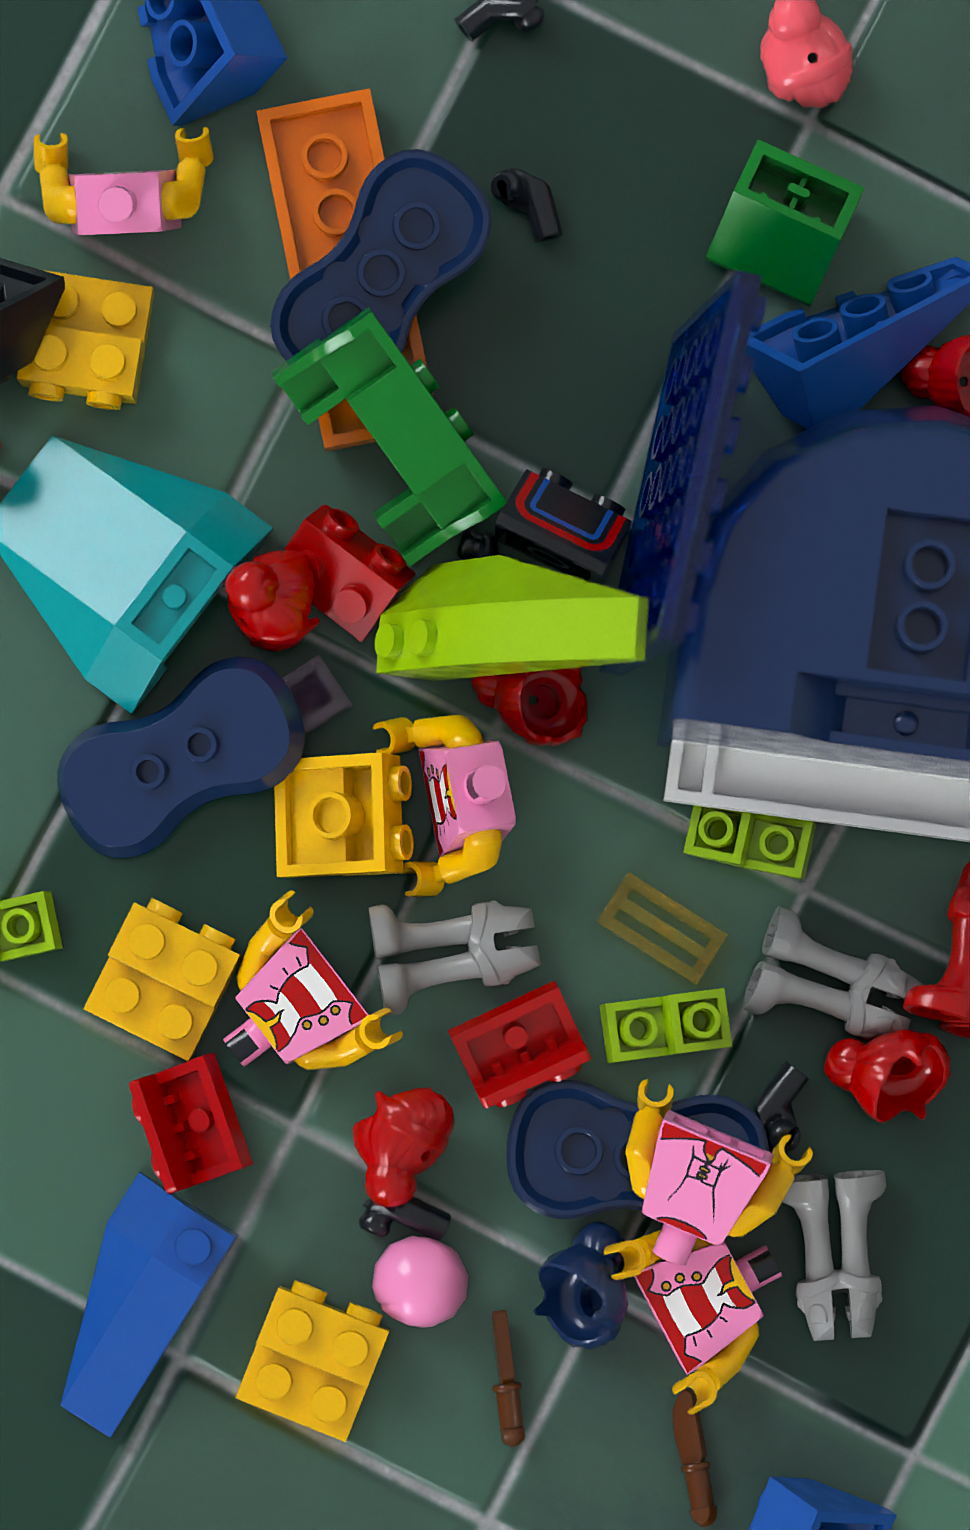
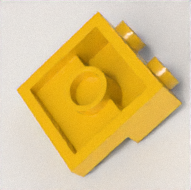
M46 271L63 276L65 290L33 362L18 370L17 380L20 385L29 388V396L46 401L60 402L63 401L64 394L87 397V405L106 410H120L122 402L136 404L155 293L153 287Z
M379 752L301 758L295 769L282 782L274 786L277 877L300 878L404 873L403 860H409L412 857L414 840L410 827L406 824L402 825V801L409 800L411 796L412 780L409 769L406 766H400V756Z
M151 898L146 908L134 902L108 953L109 958L83 1009L189 1061L192 1059L243 956L231 950L236 939L206 924L203 925L200 933L197 934L178 924L183 915L182 912L156 899Z
M294 1280L291 1289L280 1285L235 1398L346 1442L390 1329L379 1325L383 1315L374 1310L350 1302L347 1310L343 1311L324 1303L327 1292Z

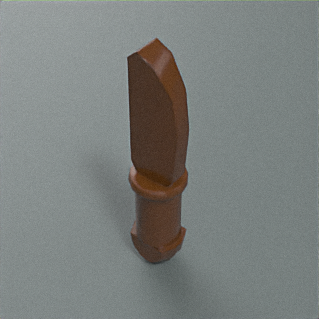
M506 1310L493 1311L491 1315L499 1384L493 1385L492 1389L493 1392H496L502 1442L507 1446L517 1447L525 1440L519 1393L522 1385L521 1382H515Z
M685 1389L677 1396L672 1411L674 1436L681 1462L684 1465L681 1466V1471L685 1473L691 1510H689L691 1518L700 1527H708L716 1520L718 1510L717 1505L714 1504L708 1472L710 1462H705L707 1452L699 1411L695 1414L688 1413V1410L696 1405V1394L691 1389Z

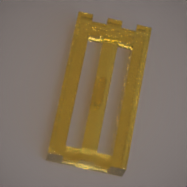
M630 872L627 873L597 920L598 924L694 985H697L718 949L728 936V934ZM630 890L635 891L709 938L710 941L704 948L628 900L626 897ZM618 909L626 912L698 958L693 968L614 919L613 917Z

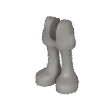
M495 900L480 902L471 906V915L429 923H409L398 920L392 909L386 905L368 908L376 959L435 947L467 945L468 952L433 960L406 964L390 963L377 965L383 1007L389 1008L392 1011L385 1016L403 1013L408 1006L409 998L424 988L442 983L478 978L482 979L486 987L507 985L515 976L541 965L538 945L526 947L506 946V950L497 951L494 944L495 935L504 934V937H507L519 931L534 929L532 908L503 906Z
M781 906L777 907L769 922L763 940V955L807 966L850 984V989L847 992L793 975L778 966L760 961L753 970L743 999L744 1010L757 1015L768 1012L777 1004L792 1003L802 1005L844 1020L845 1031L866 1040L899 1029L908 1030L911 1019L895 1014L893 1010L883 1005L881 1008L870 1005L869 998L872 991L876 989L885 992L886 997L905 999L906 993L911 988L923 985L920 981L901 970L892 958H887L878 953H871L866 960L830 949L816 942L802 930L800 918L793 910Z
M855 1170L834 1175L835 1194L841 1218L842 1269L838 1270L834 1269L829 1234L828 1177L820 1174L794 1175V1182L783 1203L795 1209L803 1230L806 1278L797 1282L796 1296L798 1300L797 1306L805 1313L814 1341L834 1340L836 1307L832 1305V1293L839 1292L847 1294L848 1306H845L850 1325L851 1338L872 1337L876 1309L882 1302L883 1297L880 1277L870 1274L867 1222L873 1201L885 1192L887 1186L885 1171Z

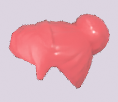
M775 0L774 7L769 14V27L760 45V58L767 75L769 91L777 98L788 102L796 100L803 108H824L830 103L841 100L853 73V49L851 43L847 42L839 26L820 12V7L815 0ZM810 53L816 55V60L813 63L808 61Z

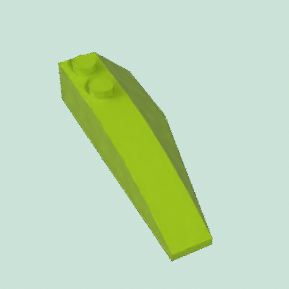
M503 555L432 564L380 614L379 629L375 636V651L377 654L376 673L429 681H442L645 661L649 598L606 585L584 581V579L576 576L554 572L549 568L519 561V559Z

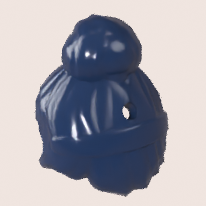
M601 1221L593 1222L583 1227L580 1233L573 1239L572 1247L550 1255L538 1270L541 1287L544 1290V1297L542 1302L534 1309V1314L537 1316H547V1320L552 1327L573 1348L584 1347L592 1349L614 1340L619 1334L622 1321L627 1313L628 1301L624 1279L614 1280L611 1277L613 1274L620 1273L618 1265L623 1261V1257L619 1252L604 1255L603 1252L604 1248L608 1245L623 1242L624 1239L614 1227Z

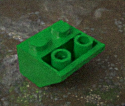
M758 139L733 191L705 260L811 307L865 187Z

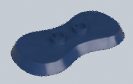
M402 150L378 163L370 171L360 189L350 225L341 240L326 256L305 268L288 281L276 299L272 310L270 327L273 342L285 361L318 338L322 341L368 307H370L403 353L413 319L424 302L434 291L469 269L478 260L487 245L491 232L492 216L490 205L479 186L455 164L425 150Z
M250 657L222 659L212 663L198 673L175 700L163 709L140 719L100 724L80 734L68 746L61 757L57 777L61 801L78 834L98 853L112 858H130L143 855L164 842L188 814L205 803L220 797L261 792L282 782L295 769L302 758L305 747V729L302 716L290 689L275 670L266 663Z
M576 1080L548 1082L531 1090L522 1098L515 1110L509 1128L506 1150L509 1180L513 1191L519 1199L532 1210L556 1219L581 1218L613 1209L642 1211L644 1200L638 1197L632 1190L625 1152L635 1114L639 1111L637 1103L622 1100L594 1085ZM708 1094L697 1095L672 1103L670 1111L769 1152L768 1139L762 1122L751 1109L741 1102L721 1095Z

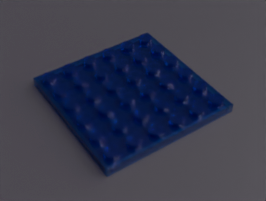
M737 270L672 336L617 587L619 590L649 598L645 661L600 665L599 671L623 676L681 645L684 636L691 638L695 632L700 612V601L692 599L697 575L705 576L708 571L714 546L712 539L705 538L710 515H719L727 487V479L718 477L724 453L732 454L740 428V418L732 416L737 392L742 394L746 392L753 369V357L746 356L745 351L750 332H759L766 309L767 297L758 295L762 278L760 275Z

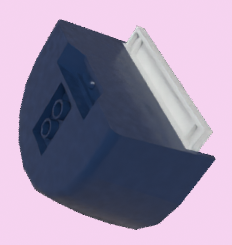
M937 406L843 411L765 450L707 516L699 533L675 606L657 746H670L663 801L970 842V417Z

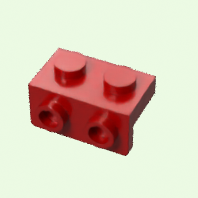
M323 504L304 519L284 549L294 550L303 554L309 563L315 583L314 598L311 604L360 642H363L371 634L380 621V614L392 604L399 592L416 575L411 568L405 565V560L399 552L388 545L378 544L359 529L357 521L343 510L331 508L326 504Z
M555 980L447 1030L485 1109L494 1105L497 1107L512 1105L524 1098L528 1093V1089L547 1080L558 1082L570 1078L581 1069V1064L591 1059V1055L580 1036Z
M214 1052L129 1082L134 1115L138 1122L143 1125L152 1151L151 1162L153 1170L162 1181L167 1194L199 1185L253 1165Z

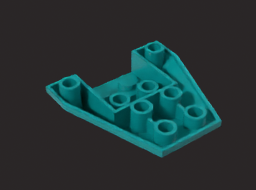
M53 435L0 503V556L84 679L132 715L168 668L164 665L165 661L223 587L233 567L250 561L274 530L273 527L225 492Z

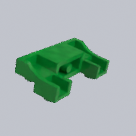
M370 307L322 341L318 338L271 372L273 379L279 387H282L296 406L307 426L346 398L349 405L409 486L408 489L374 512L376 521L391 537L409 566L419 561L450 538L485 520L506 504L507 500L466 442V440L474 435L471 428L455 406L446 412L442 409L432 395L433 392L440 388L432 373L421 358L410 364Z

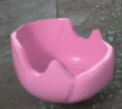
M410 1236L390 1244L378 1259L374 1268L372 1289L376 1301L381 1304V1309L391 1318L409 1326L420 1328L433 1327L455 1316L467 1298L469 1275L459 1254L452 1247L433 1238Z

